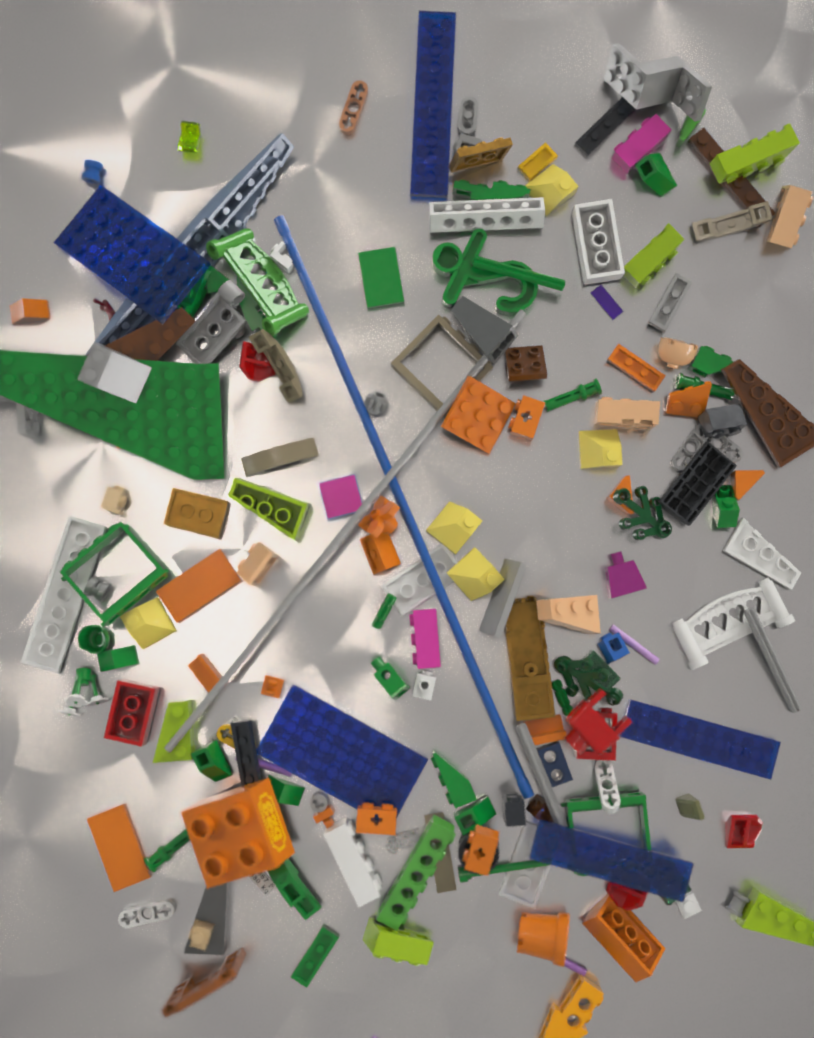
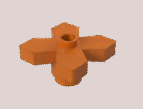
M380 496L375 502L373 510L361 520L358 526L375 538H378L381 532L390 534L397 528L398 522L394 516L400 507L385 497Z

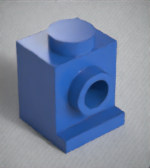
M610 632L600 637L602 641L598 643V646L606 659L607 665L630 653L619 632L614 635Z

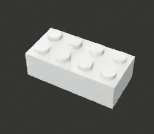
M612 199L575 204L571 213L583 284L587 285L621 279L625 271Z
M345 817L333 823L334 825L328 829L325 828L323 835L358 907H361L380 897L382 881L379 874H374L372 867H374L370 856L366 857L365 846L362 839H357L356 827L353 821H349Z

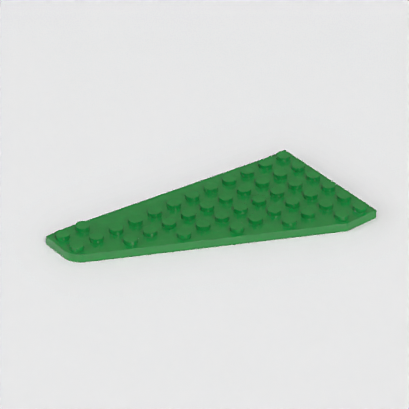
M0 350L1 396L192 480L225 478L219 363L195 364L135 359L152 367L137 403H134L78 380L87 356Z

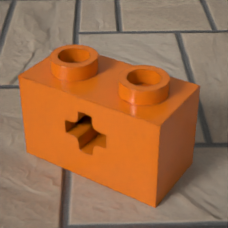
M523 395L521 400L518 399L514 408L517 411L515 418L511 417L508 426L511 429L510 434L532 441L545 402ZM525 413L528 414L529 418L526 422H524L523 417H521L524 416Z
M362 803V806L358 805L356 833L395 835L397 808H393L392 804H382L381 807H376L373 803ZM375 814H378L379 818L383 819H379V822H375L374 816Z
M476 825L475 831H470L468 843H471L469 850L465 849L462 861H465V870L488 876L499 841V831Z

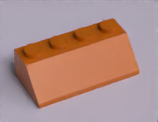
M607 893L590 909L582 922L586 929L635 982L651 977L666 948L631 910L626 911L617 907Z

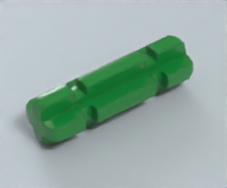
M387 594L385 602L382 603L372 622L374 628L381 629L392 609V605H394L397 599L395 595Z
M556 679L551 682L552 689L555 690L554 693L560 706L563 707L562 711L567 717L573 710V707L570 705L571 702L565 689L562 688L561 680Z

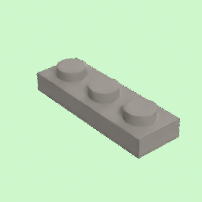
M675 273L648 324L665 332L690 288L692 281Z

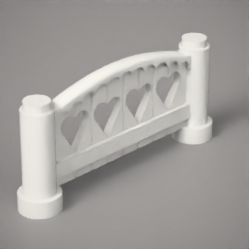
M769 577L759 581V587L744 589L722 596L704 606L689 620L684 621L681 618L672 623V628L689 660L688 665L691 670L709 663L705 655L753 633L744 612L743 622L729 614V610L731 608L736 609L738 605H742L744 610L748 609L746 606L748 600L753 601L755 597L761 599L760 614L757 613L763 627L775 623L777 629H780L795 622L793 615L789 614L773 581ZM721 613L726 615L725 631L712 623L714 616L719 617ZM707 621L709 623L708 639L696 633L694 627Z

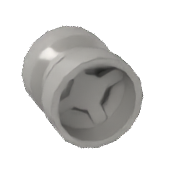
M91 577L86 584L84 594L94 596L96 600L103 602L110 591L111 585L101 583L97 578Z

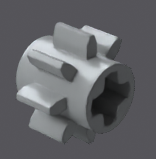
M374 391L373 394L369 393L366 396L364 404L367 405L366 409L368 412L378 415L380 412L384 413L389 402L385 401L386 395L384 393Z

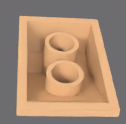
M262 542L254 543L248 550L250 554L247 559L243 558L237 566L239 569L237 574L249 586L258 587L280 556Z

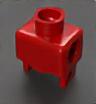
M600 688L586 701L582 699L566 717V722L571 726L572 730L564 739L579 755L588 747L597 754L604 753L621 739L618 735L632 723L627 716H624L611 728L606 723L605 717L599 711L592 708L606 695Z

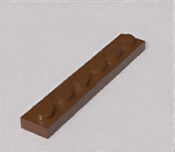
M704 127L688 140L689 144L712 170L710 162L717 154L724 152L723 149ZM740 176L730 183H727V181L723 182L724 186L744 209L765 202L764 198L746 177ZM770 207L771 214L774 216L776 213Z

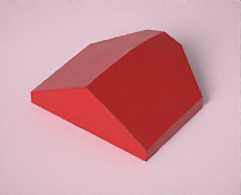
M243 341L239 368L247 379L261 381L276 375L264 352L258 354L252 343Z
M731 815L725 822L726 847L753 848L756 839L762 831L763 821L759 816Z
M614 870L606 891L617 907L630 911L643 907L653 882L630 871L618 873Z

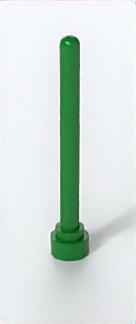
M547 857L496 865L489 874L549 866L552 864V859ZM463 866L458 867L460 883L468 882L472 877L483 876L470 873Z

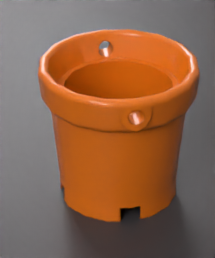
M521 912L517 953L552 961L553 965L564 967L570 914L559 912L558 915Z

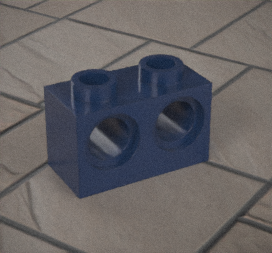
M558 741L536 748L552 788L573 780ZM547 751L554 752V757L551 760H545L544 754ZM559 769L561 772L560 776L556 779L552 778L551 772Z

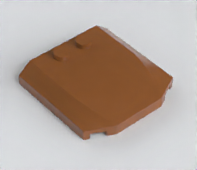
M243 947L226 956L220 970L195 984L191 977L177 985L161 1009L164 1017L183 1012L233 982L246 956Z

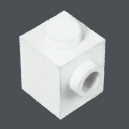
M422 670L421 673L417 672L412 697L431 701L436 676H432L433 672Z

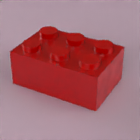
M127 679L117 680L103 738L140 747L146 745L160 687Z

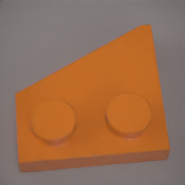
M711 381L704 382L705 384L697 387L690 386L682 391L677 390L669 393L665 413L698 418L706 410L712 386Z

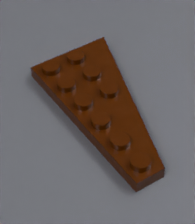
M181 307L105 346L132 359L158 361L196 321Z
M737 359L721 369L777 467L781 468L814 447V424L801 415V412L784 397L777 394L767 382L760 379L743 361Z

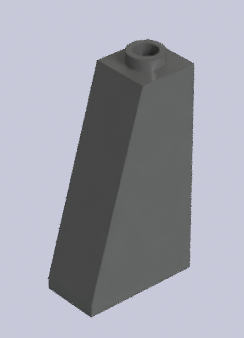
M464 296L451 309L457 321L493 365L518 337L511 324Z
M230 882L208 889L207 887L205 888L195 919L214 924L210 942L206 950L191 947V940L188 938L184 954H225L227 950Z

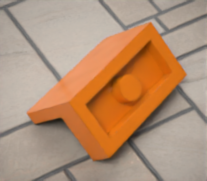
M381 532L378 538L369 534L359 539L373 575L401 564L388 533Z
M204 653L197 655L187 665L208 693L222 677Z
M556 714L555 717L523 722L527 725L535 745L563 740L567 735L560 714Z

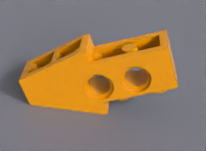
M581 975L560 1007L552 1003L538 1038H582L585 1036L588 1030L584 1024L590 1021L593 1010L596 1006L599 1007L604 999L602 989ZM581 999H588L585 1005L579 1004ZM571 1015L577 1016L576 1020L572 1022L568 1021V1017Z

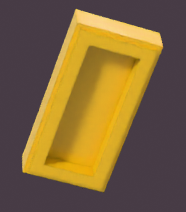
M545 142L524 160L517 169L530 182L555 161L558 155Z

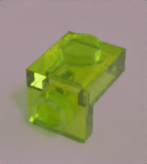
M181 121L178 151L197 153L201 141L200 124L197 122Z

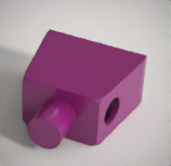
M622 551L610 554L613 565L605 567L608 598H615L647 589L634 560L624 562Z

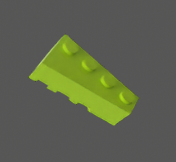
M789 123L784 125L780 132L770 131L759 141L756 137L742 147L738 145L717 154L710 162V166L719 184L725 181L730 183L740 176L747 177L754 171L759 170V172H762L771 165H781L800 142Z
M239 477L233 479L228 497L252 511L291 539L296 540L298 538L310 504L309 502Z
M755 887L752 888L748 896L750 902L744 906L742 917H737L735 921L741 928L814 947L813 919Z

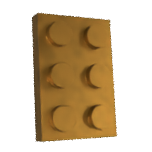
M500 137L493 140V142L486 143L483 141L472 147L462 146L458 148L449 164L450 172L502 161L513 145L511 137L506 139Z
M172 487L163 525L220 538L229 501Z

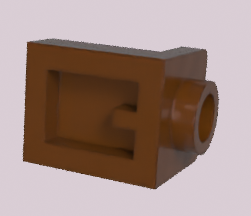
M536 794L526 810L551 828L554 821L544 798Z

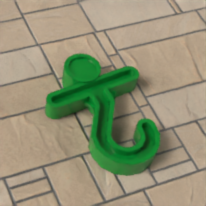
M478 228L473 231L463 253L458 246L449 242L442 243L435 248L432 256L434 271L440 276L451 277L442 297L444 306L453 307L465 286L482 285L508 279L516 280L520 284L521 293L512 298L507 296L499 297L495 303V310L499 314L513 316L520 309L526 311L536 299L538 284L473 266L474 257L480 255L486 242L487 233L485 230ZM515 260L502 262L533 271L523 262Z

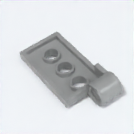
M232 280L223 283L215 296L210 300L212 302L210 306L177 341L176 345L195 364L211 363L248 322L235 309L244 299L245 293ZM227 310L231 312L229 320H225L223 317L224 312ZM214 324H217L219 330L216 334L213 335L211 333V327ZM201 338H204L206 345L201 349L198 342Z

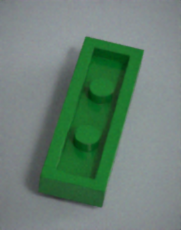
M323 925L294 969L291 978L307 988L337 942L339 935Z

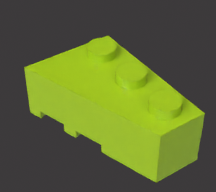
M668 223L661 233L655 236L647 246L641 249L624 266L625 274L623 276L635 288L640 284L644 286L651 279L649 276L651 273H658L665 266L663 264L665 260L669 259L671 261L678 254L676 250L685 239Z
M371 917L368 919L362 939L374 957L379 959L388 957L399 963L402 960L408 961L414 966H420V964L428 965L434 944L432 939L426 934L406 928L396 931L387 925L377 924L375 919Z

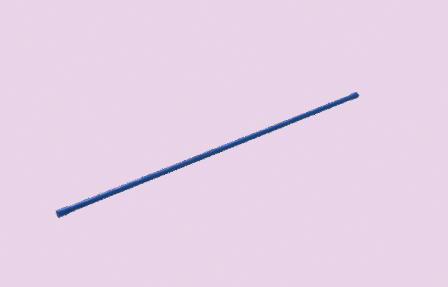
M284 215L274 218V223L293 260L295 269L381 468L386 475L392 468L300 257ZM394 476L389 483L397 505L400 507L413 542L513 770L524 799L530 798L535 794L517 758L398 480Z

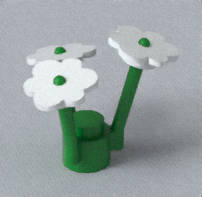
M76 669L72 694L65 698L68 707H64V711L58 710V712L65 713L68 716H81V714L75 713L76 709H73L74 706L80 708L86 705L93 706L109 701V698H103L102 695L98 696L95 682L96 675H92L91 669ZM89 682H91L94 694L90 702L79 695L81 686H89Z

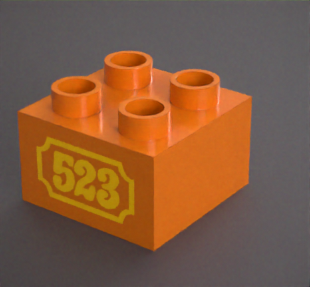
M269 778L204 798L181 811L207 889L275 869L295 853Z

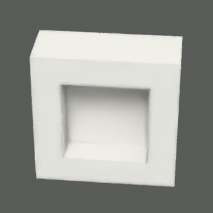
M692 891L674 899L684 919L702 911Z

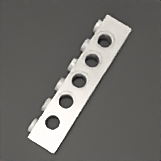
M543 197L429 202L430 233L474 231L478 228L483 230L544 228L545 205Z

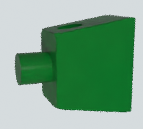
M380 656L371 662V665L376 670L373 675L392 699H399L411 689L391 663L385 664ZM389 672L391 674L390 678L386 679L385 674Z

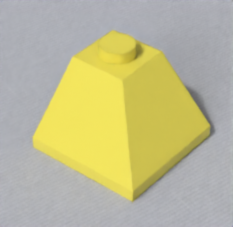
M554 164L525 185L528 189H531L529 194L531 198H544L546 217L574 196L579 187L565 170Z
M617 429L579 431L581 469L615 468L623 465L622 446Z
M449 501L426 531L456 555L482 523V520L469 509Z
M475 547L447 572L449 577L471 601L492 592L505 580Z
M159 597L139 605L120 616L128 633L142 649L177 631Z

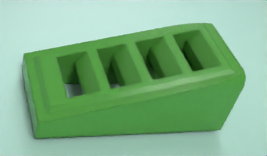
M688 115L686 116L676 142L677 147L683 145L700 121L694 122Z

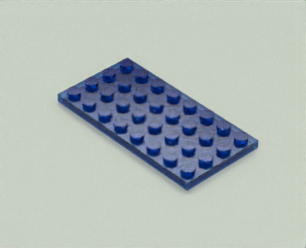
M102 185L97 188L53 242L57 247L162 325L211 265L204 257Z
M292 684L256 749L258 755L355 809L358 808V805L362 806V803H373L376 807H381L382 804H392L393 808H397V816L428 761L427 757L295 684ZM375 814L374 819L378 822L379 819H383L379 818L378 814Z

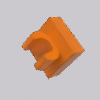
M265 675L261 694L280 698L285 679Z
M332 804L328 805L324 811L316 812L313 815L316 824L323 821L326 829L334 825L331 816L335 810Z

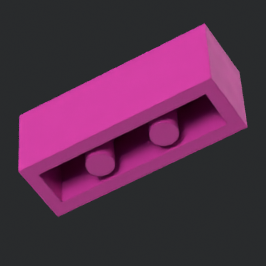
M657 114L652 118L647 117L642 122V127L638 131L634 129L628 135V140L625 143L620 142L614 148L615 153L612 159L627 174L636 167L635 164L649 155L669 136L672 129Z
M436 608L413 610V614L409 615L410 626H414L415 634H411L412 645H416V653H412L413 665H417V669L441 667Z

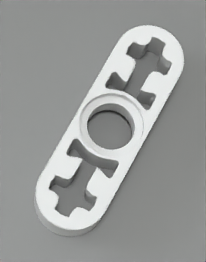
M598 760L595 764V776L602 809L606 813L614 814L620 808V797L613 764L609 760ZM602 766H604L605 769H607L606 776H603L604 773L603 769L601 768ZM609 782L613 787L611 789H604L602 784ZM608 796H611L614 806H610L608 803Z
M164 899L129 907L120 913L118 922L123 928H131L166 920L175 913L176 905L172 900ZM164 905H166L167 908H171L168 914H166V911H160L157 914V910H161L164 907ZM145 908L152 911V917L149 919L144 918L142 915V910ZM126 913H128V916H134L137 913V917L132 918L129 923L128 920H124Z

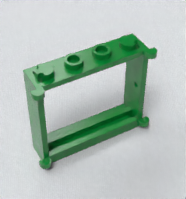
M121 521L110 526L106 534L98 536L89 548L82 549L78 553V557L73 561L66 562L62 570L59 571L63 576L61 578L62 581L65 582L67 580L102 621L100 625L102 627H109L165 580L170 572L167 568L164 570L129 531L130 526L128 523L124 525ZM124 531L156 568L101 614L70 578V575Z
M643 792L619 794L620 808L640 807L645 858L637 860L577 865L572 812L603 810L600 796L565 799V802L561 803V807L566 808L567 824L569 827L568 837L571 865H567L568 870H572L577 876L583 877L593 872L604 875L614 870L618 873L628 872V869L636 868L637 871H645L646 869L648 870V867H653L646 795ZM608 796V803L610 806H614L611 796Z

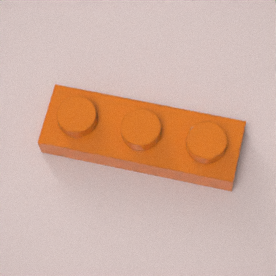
M619 343L607 359L608 362L652 392L656 391L666 376Z

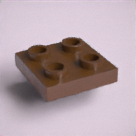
M543 345L511 347L505 351L506 376L509 381L547 379Z

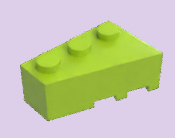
M192 699L168 702L153 763L193 759L191 753L195 751L194 724L171 753L164 748L193 713Z

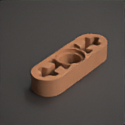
M355 81L348 94L339 120L340 131L345 135H351L355 132L366 102L368 86L364 81ZM362 87L363 92H360L359 99H357V90ZM350 104H357L359 109L356 112L349 111L348 107ZM349 116L351 117V126H348V128L346 129L344 124H347Z

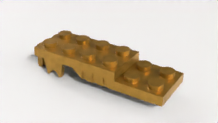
M535 596L515 598L505 625L516 721L555 717L549 657L544 631L545 622L538 620Z

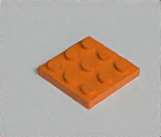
M467 376L441 427L489 454L516 403L473 377Z

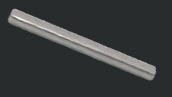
M751 607L744 610V615L789 710L793 713L800 711L801 706L755 609Z
M525 723L519 724L515 727L556 829L559 834H564L569 831L566 819L528 727Z

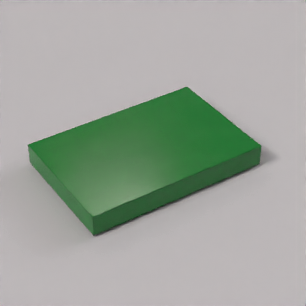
M395 246L358 252L367 309L404 303Z

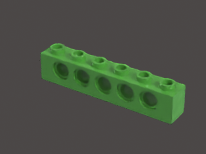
M433 814L377 911V921L396 931L400 925L406 923L408 911L410 908L414 909L418 901V894L424 892L428 877H432L436 871L437 866L435 865L438 860L442 861L444 858L446 846L448 844L451 845L455 839L456 834L454 833L453 824ZM433 839H439L440 842H439V843H433L431 840H433ZM428 855V856H430L431 858H430V859H424V858H422V856ZM418 871L421 875H414L413 872ZM404 888H410L412 890L405 891ZM401 904L402 907H396L394 905Z

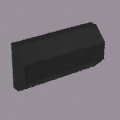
M707 441L658 502L675 519L690 526L737 465Z

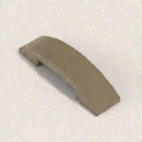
M765 201L731 214L693 222L692 227L696 242L738 233L769 222L773 218L769 203Z
M264 329L249 336L258 354L264 352L282 382L279 389L286 401L290 403L302 397L299 377L282 346Z
M313 437L242 457L241 462L247 477L296 461L319 456Z
M438 812L424 815L426 826L433 814L444 819V813ZM433 839V840H431L433 843H439V842H440L439 839ZM449 844L445 848L444 858L442 861L438 860L435 865L437 866L434 873L437 893L457 890Z

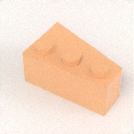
M786 185L782 186L781 192H784L781 202L777 203L776 208L778 211L775 219L773 218L766 242L792 248L798 242L799 234L797 233L799 228L805 223L806 216L804 214L806 208L811 206L813 197L811 196L812 191Z
M601 397L596 402L594 425L651 430L659 424L660 401L613 400L611 397Z
M597 595L536 600L538 620L567 627V629L577 630L584 634H601Z

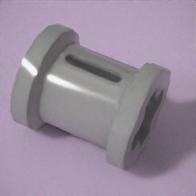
M321 791L313 794L310 800V807L313 811L322 812L326 809L329 801L327 794ZM318 798H322L320 806L316 805Z
M734 891V896L729 906L726 905L725 909L741 918L742 910L746 903L750 902V899Z

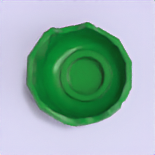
M92 624L84 626L79 631L77 640L81 649L88 651L90 654H97L107 649L110 635L106 628L101 625Z

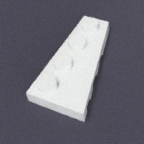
M741 518L723 551L792 590L801 572L782 556L771 543H768L756 529L749 525L745 518Z

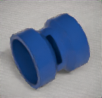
M85 159V171L82 172L81 180L90 184H100V172L103 171L104 165L96 160Z

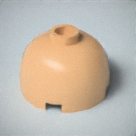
M666 337L660 338L658 347L660 358L668 363L667 367L678 369L679 366L690 364L698 350V345L687 344L685 341Z

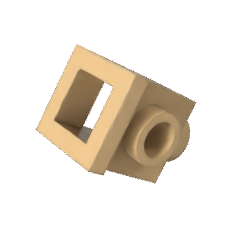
M115 485L114 488L108 486L100 508L123 515L124 512L120 510L127 502L126 488Z
M195 919L188 937L191 940L190 946L206 950L214 924Z

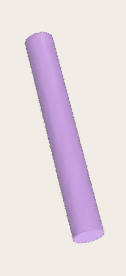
M614 624L611 625L609 628L610 632L613 634L619 632L626 644L656 665L660 659Z

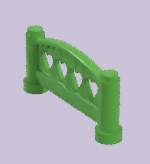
M245 228L222 239L208 241L206 243L208 255L213 260L224 257L267 316L262 320V327L271 336L278 334L280 329L307 316L309 313L308 306L297 302L294 292L282 271L252 241L254 234L251 229ZM248 249L250 255L254 256L255 260L240 258L242 250ZM254 264H259L261 270L265 271L266 275L252 274L251 270ZM265 279H270L272 285L276 286L277 290L263 289L262 286ZM276 294H281L283 300L287 301L288 305L274 304L273 301Z

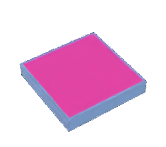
M355 474L318 483L327 520L354 514L363 504Z

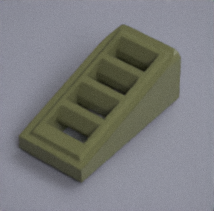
M688 793L676 798L681 816L696 820H703L705 818L700 802L694 796Z

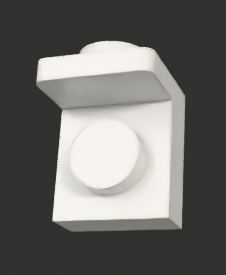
M281 241L279 245L276 244L271 249L270 257L276 265L290 274L294 270L293 260L288 255L283 254L286 250V245Z

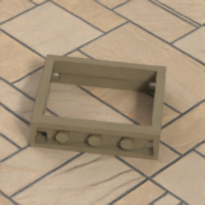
M439 314L390 363L391 367L436 411L440 409L443 403L401 362L438 324L477 362L482 357L478 353L479 349L473 343L469 344L464 339L465 335L458 329L455 331L451 327L452 323L445 316L442 318ZM490 361L484 365V369L474 379L482 382L491 373L493 366ZM448 410V411L446 412V414L443 416L444 419L446 418V416H447L449 410Z

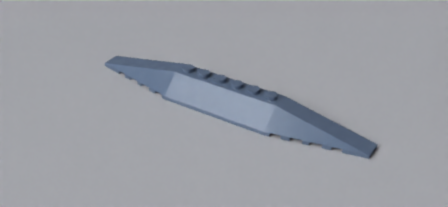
M280 133L204 206L135 285L95 342L105 346L165 316L173 296H179L192 262H197L204 267L206 262L213 266L219 260H213L208 255L206 243L213 239H222L247 227L246 223L257 210L256 206L260 199L264 198L266 189L270 183H273L276 178L275 174L280 167L282 168L294 148L283 133Z

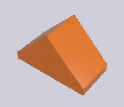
M21 298L9 306L12 325L50 319L48 300Z
M735 470L730 474L731 486L737 501L765 474L763 470Z
M630 475L619 481L606 499L626 515H632L634 512L624 504L619 505L613 500V494L616 490L626 488L629 490L631 500L633 501Z

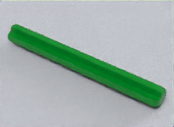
M475 256L473 260V266L559 291H563L565 287V280L480 256Z

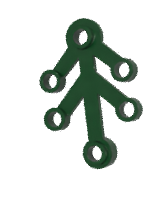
M639 486L635 489V495L640 498L642 508L631 500V494L628 489L622 488L614 492L613 500L617 504H624L639 516L631 519H620L619 527L622 530L644 523L652 526V528L646 530L642 528L635 529L633 531V538L635 540H644L652 535L663 539L671 534L672 526L668 521L664 520L662 508L658 502L660 498L652 497L648 500V489L645 486ZM650 508L654 509L656 519L652 516Z
M560 656L555 660L554 667L559 673L563 674L568 686L566 688L567 695L574 697L579 691L578 686L573 681V676L578 680L584 695L583 700L586 701L592 695L589 689L591 687L595 691L599 688L606 693L607 703L612 706L618 705L622 701L623 693L620 689L611 688L608 690L593 680L599 679L605 682L611 674L606 668L589 671L594 664L591 658L585 657L581 660H572L568 656ZM575 668H582L585 672H580Z

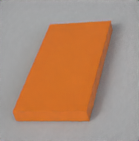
M218 549L158 589L156 593L175 622L179 623L242 580L223 551Z
M125 803L87 818L114 892L152 877L149 868L145 864V857Z

